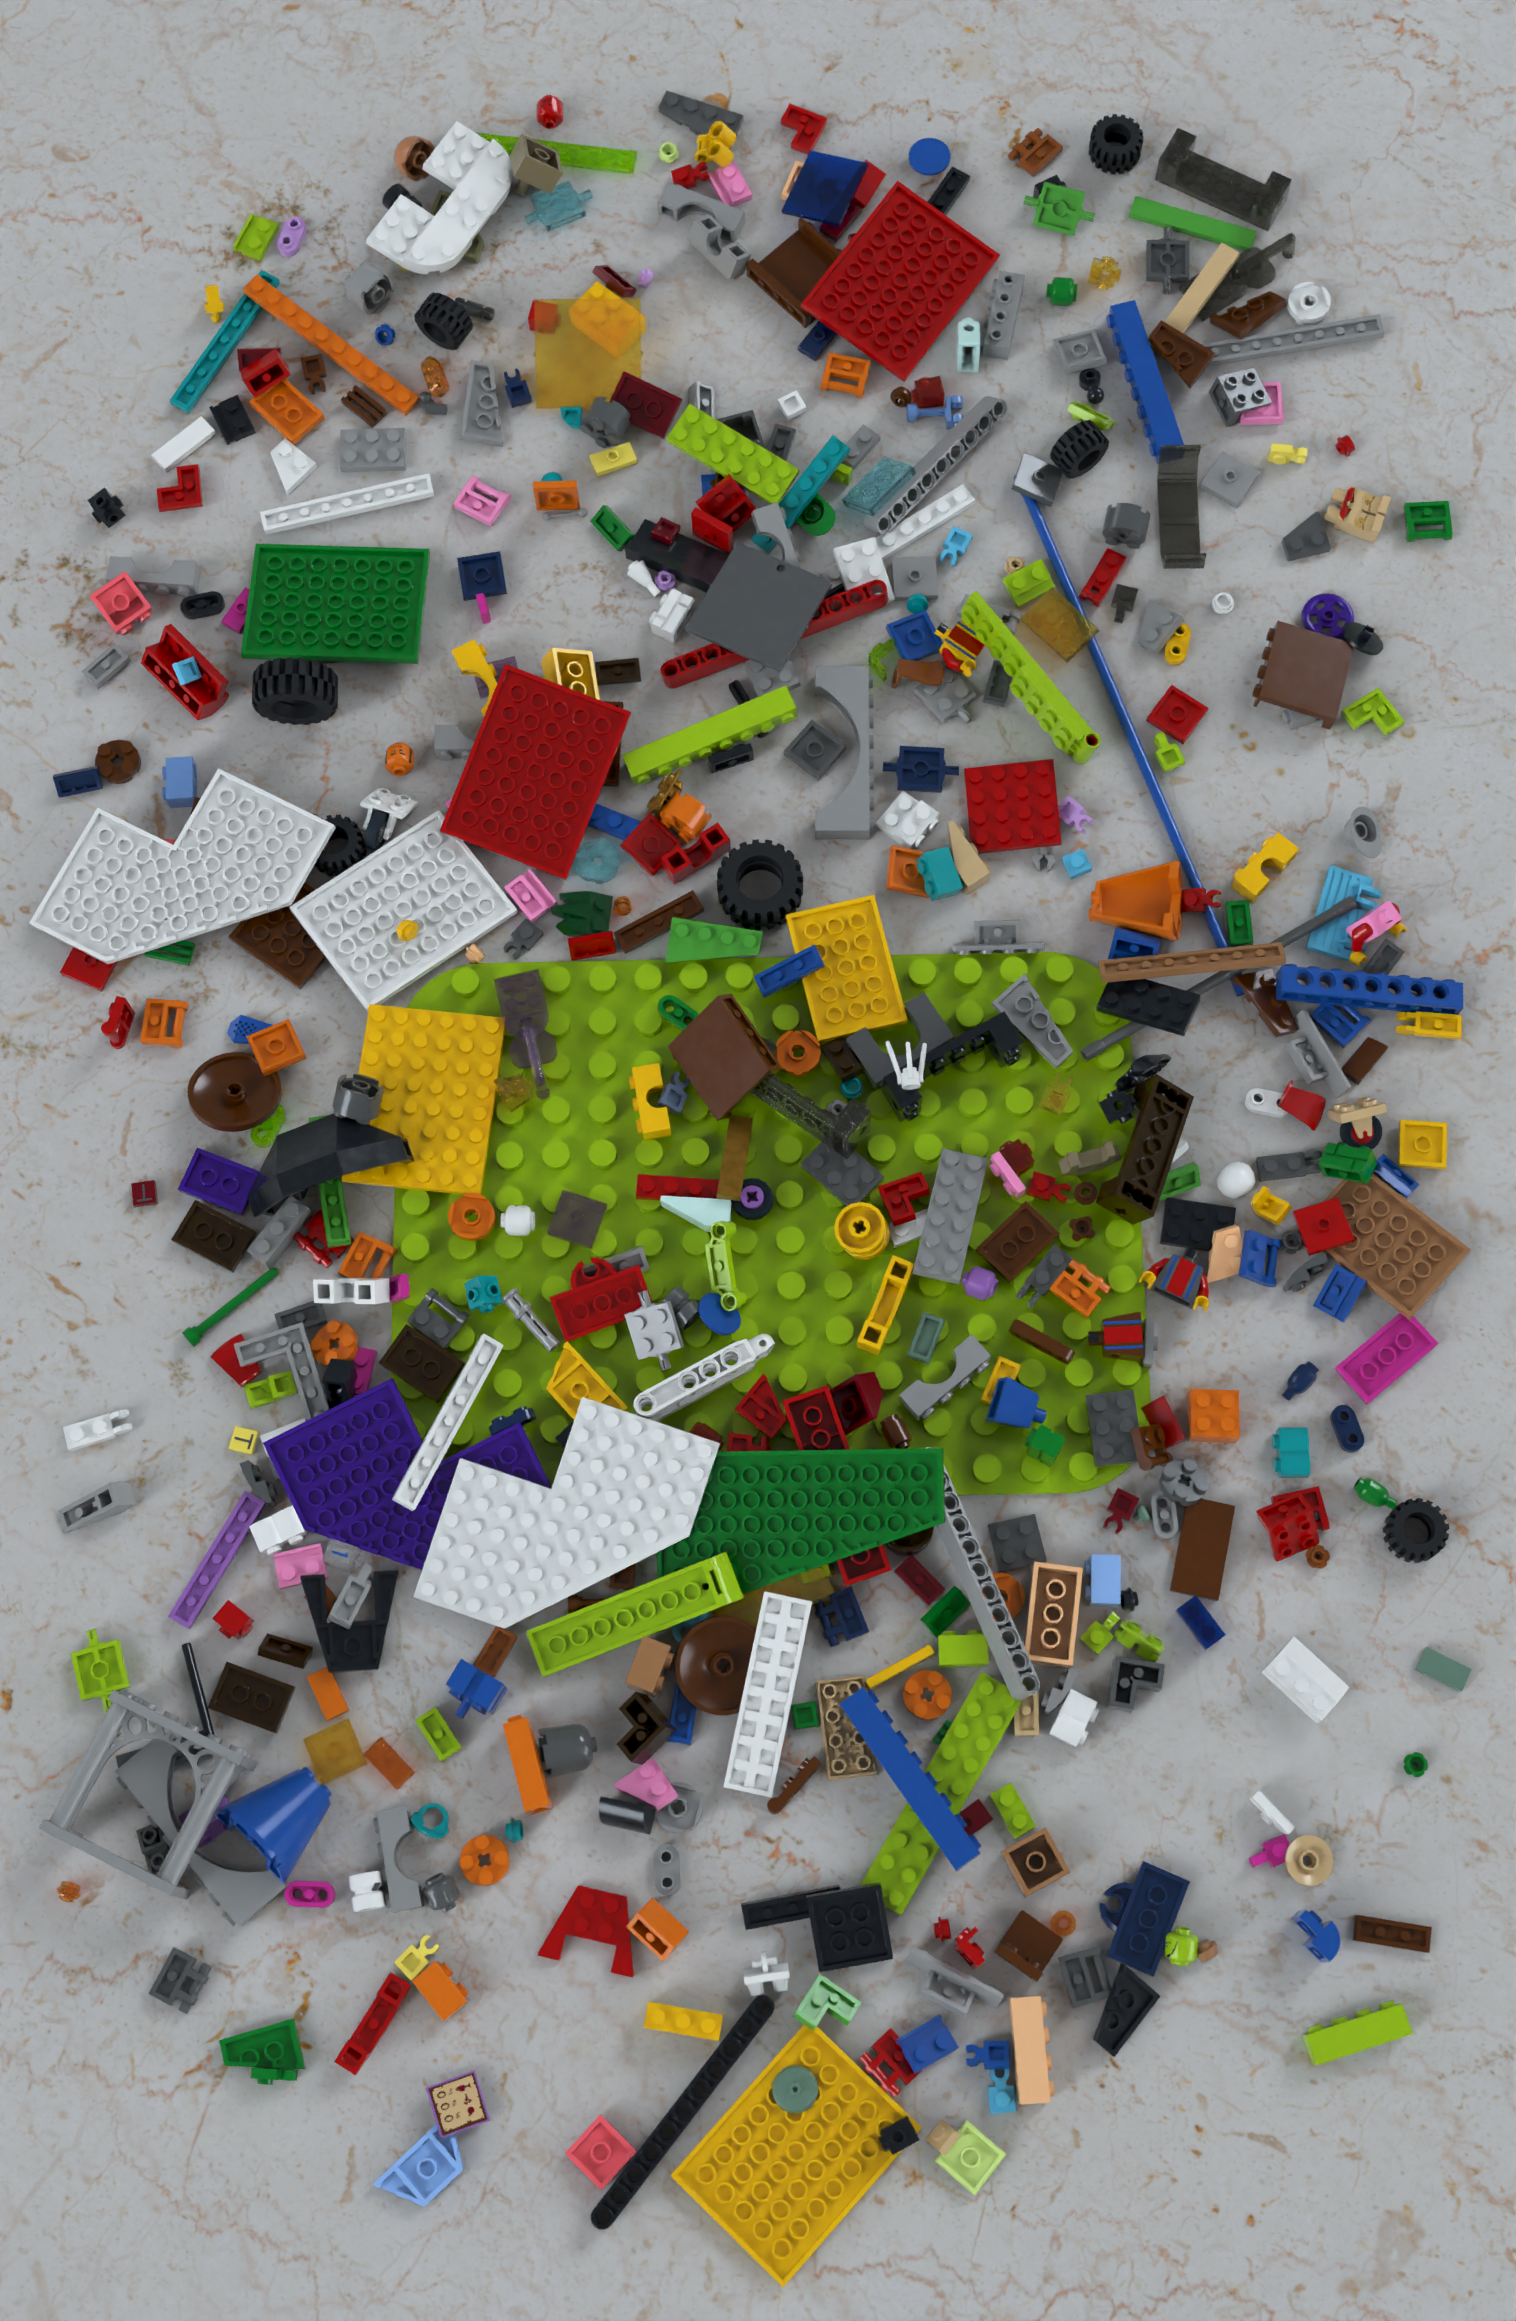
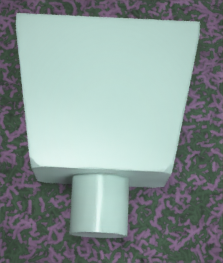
M964 318L962 322L958 323L957 372L978 373L980 323L974 322L972 318ZM965 347H971L972 353L965 354Z

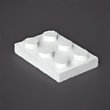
M875 537L833 549L845 591L873 580H882L887 587L888 603L895 600Z

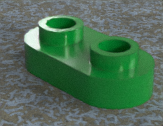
M672 995L662 997L658 1003L660 1016L681 1031L688 1026L684 1023L686 1019L693 1021L698 1016V1013L693 1008ZM671 1006L674 1008V1010L668 1012L666 1011V1008Z

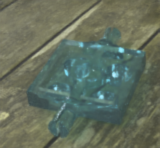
M569 181L556 185L551 194L545 191L536 193L531 196L535 212L524 215L525 221L529 224L539 220L544 224L547 231H551L586 217L582 202L593 198L592 193L589 189L578 194Z

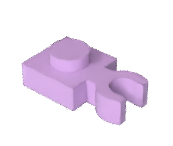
M1069 795L1058 807L1059 817L1071 828L1075 825L1083 834L1086 833L1082 828L1084 822L1094 824V821L1088 815H1084L1086 810Z

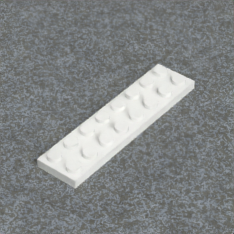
M764 1591L723 1786L725 1788L772 1798L812 1601Z

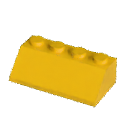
M551 648L542 658L544 679L600 700L592 651Z

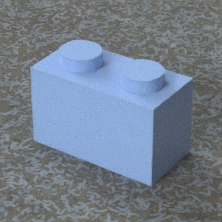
M1091 1554L1089 1561H1085V1575H1089V1585H1085V1600H1089V1606L1119 1607L1121 1604V1555Z

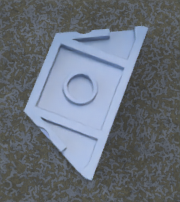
M436 2124L377 2179L373 2185L425 2207L464 2170L456 2134L441 2138Z

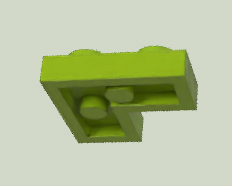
M1379 687L1347 706L1341 712L1353 730L1373 720L1384 736L1392 733L1405 723Z

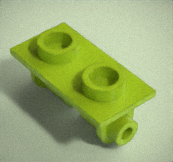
M1124 1619L1120 1625L1123 1630L1118 1628L1113 1635L1117 1638L1116 1641L1130 1650L1135 1643L1139 1644L1135 1653L1148 1662L1152 1661L1155 1663L1160 1656L1156 1652L1158 1651L1162 1654L1165 1648L1162 1645V1641L1153 1634L1147 1635L1141 1631V1626L1132 1620L1128 1622Z

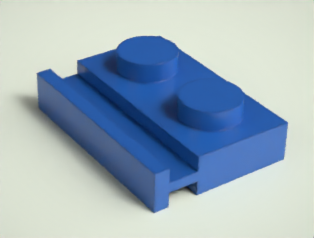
M1335 1264L1313 1306L1344 1323L1365 1287L1367 1280Z
M941 2015L896 2040L900 2044L902 2052L914 2074L959 2048L948 2027L941 2020Z

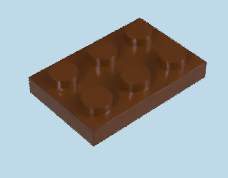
M1025 1201L976 1248V1252L1010 1284L1060 1233Z

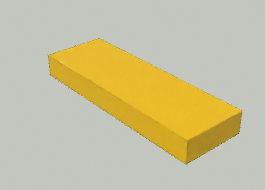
M931 1645L925 1646L866 1679L868 1689L872 1690L934 1656L935 1652Z

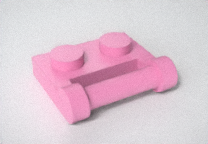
M472 476L453 505L455 509L491 527L504 507L509 504L511 495L506 492L501 493L480 482L479 478ZM477 489L498 501L495 503L474 492V490Z

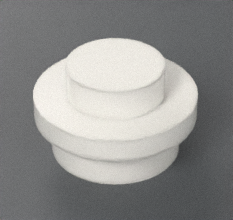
M1223 592L1213 598L1212 608L1215 612L1228 614L1233 610L1234 600L1230 594Z

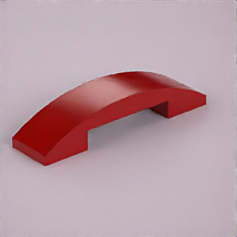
M390 1972L377 1992L375 2000L334 2062L356 2076L386 2032L412 1985Z

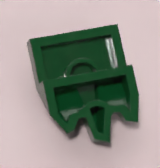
M592 891L560 893V900L564 902V905L551 906L552 914L563 918L556 925V928L566 936L578 937L607 932L609 930L613 896Z

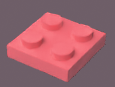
M600 2114L565 2154L602 2191L637 2150Z

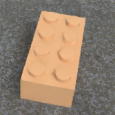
M1034 1561L1024 1636V1647L1032 1664L1066 1669L1073 1666L1083 1568Z

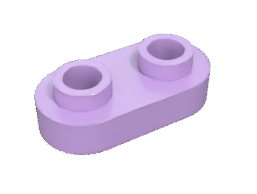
M295 216L286 220L277 240V247L281 255L292 257L299 251L306 234V225L302 218Z

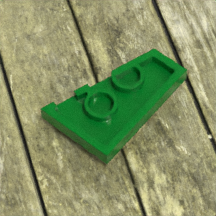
M295 2019L219 2040L225 2066L306 2069Z

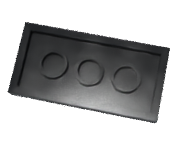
M1147 979L1108 982L1097 1004V1011L1185 1036L1201 998L1199 994Z

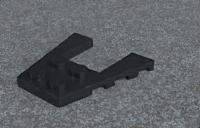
M398 1570L373 1572L375 1620L353 1621L350 1629L334 1622L327 1623L325 1574L300 1576L329 1673L379 1669Z

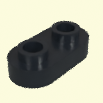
M217 591L188 596L180 604L182 614L190 620L219 614L225 608L223 596ZM213 603H217L216 606L211 607ZM196 608L195 611L190 612V609Z

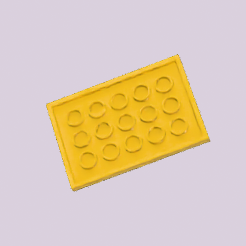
M874 895L785 915L794 953L797 954L815 945L825 964V967L801 979L815 1035L819 1043L832 1041L839 1037H849L866 1027L868 1032L908 1022Z

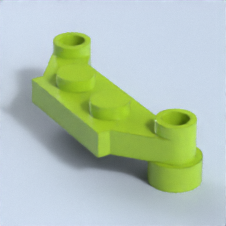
M717 1221L710 1227V1234L712 1236L710 1242L705 1244L711 1291L716 1290L721 1296V1305L726 1311H733L744 1305L747 1301L745 1293L739 1291L736 1287L730 1238L736 1232V1225L732 1221Z

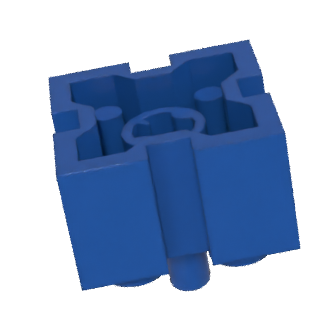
M460 1659L446 1683L450 1688L448 1693L462 1702L455 1715L464 1719L471 1706L483 1715L487 1711L493 1714L508 1690L502 1682L482 1672L463 1659Z

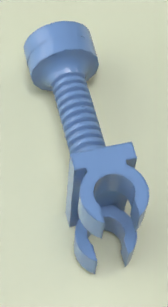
M946 395L944 409H919L916 404H907V422L916 421L918 417L944 416L946 417V429L953 428L964 416L961 414L951 416V409H961L963 397L960 395L951 397Z

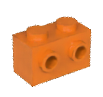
M654 1898L646 1903L626 1926L662 1961L680 1945L689 1933Z
M435 1961L412 1982L443 2021H447L469 2002V1999L466 1997L469 1992L461 1982L457 1984L451 1978V1975L454 1973L445 1962L440 1964L439 1961Z

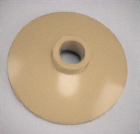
M1302 1835L1295 1838L1289 1844L1285 1854V1864L1288 1873L1296 1882L1305 1886H1316L1322 1884L1330 1876L1333 1869V1855L1327 1843L1321 1838L1314 1835ZM1304 1856L1309 1859L1307 1866L1303 1863Z

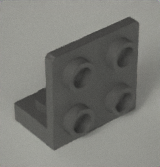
M1254 368L1217 376L1209 390V394L1226 427L1233 426L1241 412L1270 406L1272 403Z

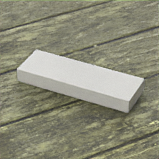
M201 416L154 452L152 458L167 473L216 435V432Z

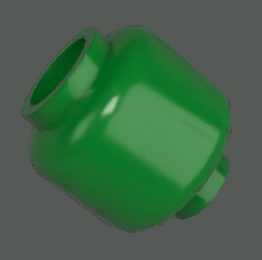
M1055 277L1052 280V284H1047L1046 297H1050L1052 305L1070 306L1072 301H1076L1077 284H1074L1072 278Z

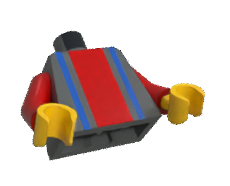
M1186 1248L1183 1257L1173 1254L1170 1259L1163 1258L1143 1272L1138 1281L1139 1283L1146 1281L1149 1284L1147 1288L1190 1309L1193 1307V1310H1196V1307L1200 1306L1204 1309V1313L1207 1312L1210 1303L1208 1299L1207 1277L1202 1274L1204 1268L1195 1264L1199 1253L1194 1249Z

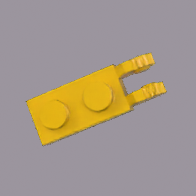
M1416 1011L1415 1013H1396V1019L1399 1021H1414V1026H1397V1034L1461 1039L1462 1015Z

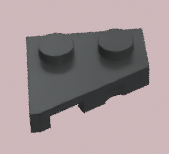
M1319 511L1313 513L1297 526L1281 542L1288 562L1327 553L1331 549Z

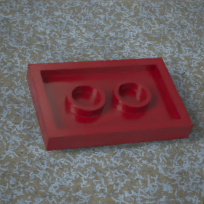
M623 371L609 403H612L613 400L618 402L629 412L630 424L665 439L680 407L682 398Z

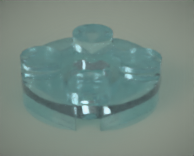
M597 838L589 840L579 847L575 856V866L583 880L603 884L612 880L618 872L620 864L618 850L606 839ZM595 857L602 858L600 866L592 864Z

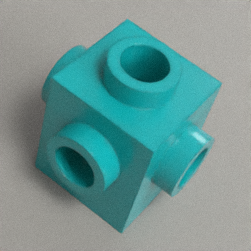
M478 1275L464 1283L470 1310H480V1313H488L493 1311L495 1306L503 1303L497 1276Z

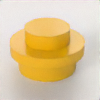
M408 919L403 920L396 929L399 939L403 942L414 939L417 935L418 924Z

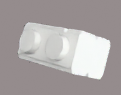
M671 589L668 595H663L660 601L661 607L658 612H653L649 623L651 625V632L654 635L675 643L695 609V600L686 594H682V592Z

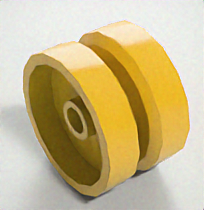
M864 1202L850 1204L842 1209L836 1218L834 1226L836 1239L852 1257L861 1260L873 1259L882 1254L889 1245L891 1237L890 1226L880 1210L872 1204Z

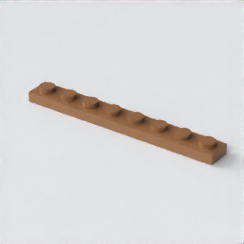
M1277 942L1098 960V969L1102 983L1285 965L1286 956L1282 943Z

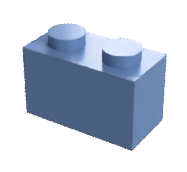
M193 757L166 758V766L162 767L163 779L166 780V787L162 788L163 799L167 800L170 808L193 807L195 797H197V765Z

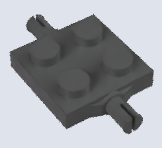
M1168 227L1163 229L1164 238L1147 240L1146 281L1163 282L1164 294L1167 293V287L1168 294L1172 293L1173 282L1188 283L1189 241H1179L1172 238V227H1169V230Z

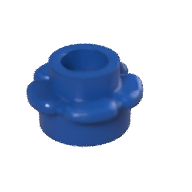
M382 324L381 327L376 328L375 338L379 344L391 345L394 342L396 333L389 325Z

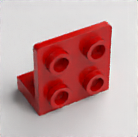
M1300 1492L1256 1511L1258 1519L1269 1534L1276 1562L1320 1543L1313 1509Z

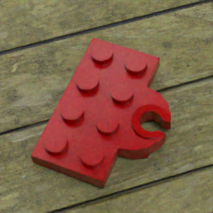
M590 1257L591 1263L596 1266L597 1271L593 1276H586L583 1273V1262L577 1263L571 1273V1289L549 1297L565 1342L626 1320L624 1314L636 1311L642 1307L638 1292L648 1290L639 1264L616 1272L613 1266L606 1260Z

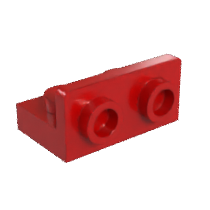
M966 1927L954 1939L957 1944L953 1948L975 1970L985 1961L982 1957L985 1953L975 1942L971 1944L968 1941L979 1930L976 1927L971 1930Z

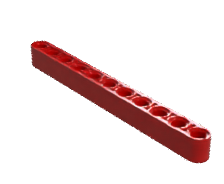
M873 580L824 599L814 617L820 618L811 620L808 629L805 630L800 640L884 607L889 600L886 584L882 580ZM712 643L666 661L660 670L664 684L668 688L674 689L749 659Z

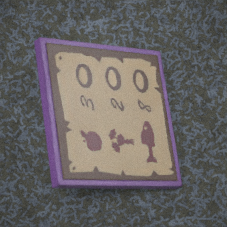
M475 2070L426 2087L441 2138L490 2121Z

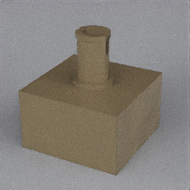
M521 134L510 153L513 176L519 179V182L514 187L515 191L522 196H526L532 185L551 194L563 174L559 152Z

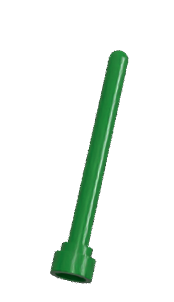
M273 1267L200 1325L197 1327L194 1325L192 1328L188 1327L182 1334L195 1347L201 1342L200 1339L203 1337V1333L275 1278L279 1273L278 1269Z

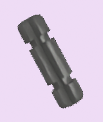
M460 297L455 299L468 314L480 318L484 316L483 319L489 321L494 317V308L488 306L484 308L482 304L470 300L466 302L465 299Z

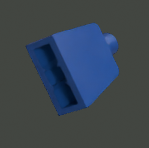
M1003 1377L997 1380L985 1422L1015 1428H1029L1032 1421L1040 1424L1043 1423L1046 1417V1410L1036 1407L1039 1400L1038 1394L1009 1377Z

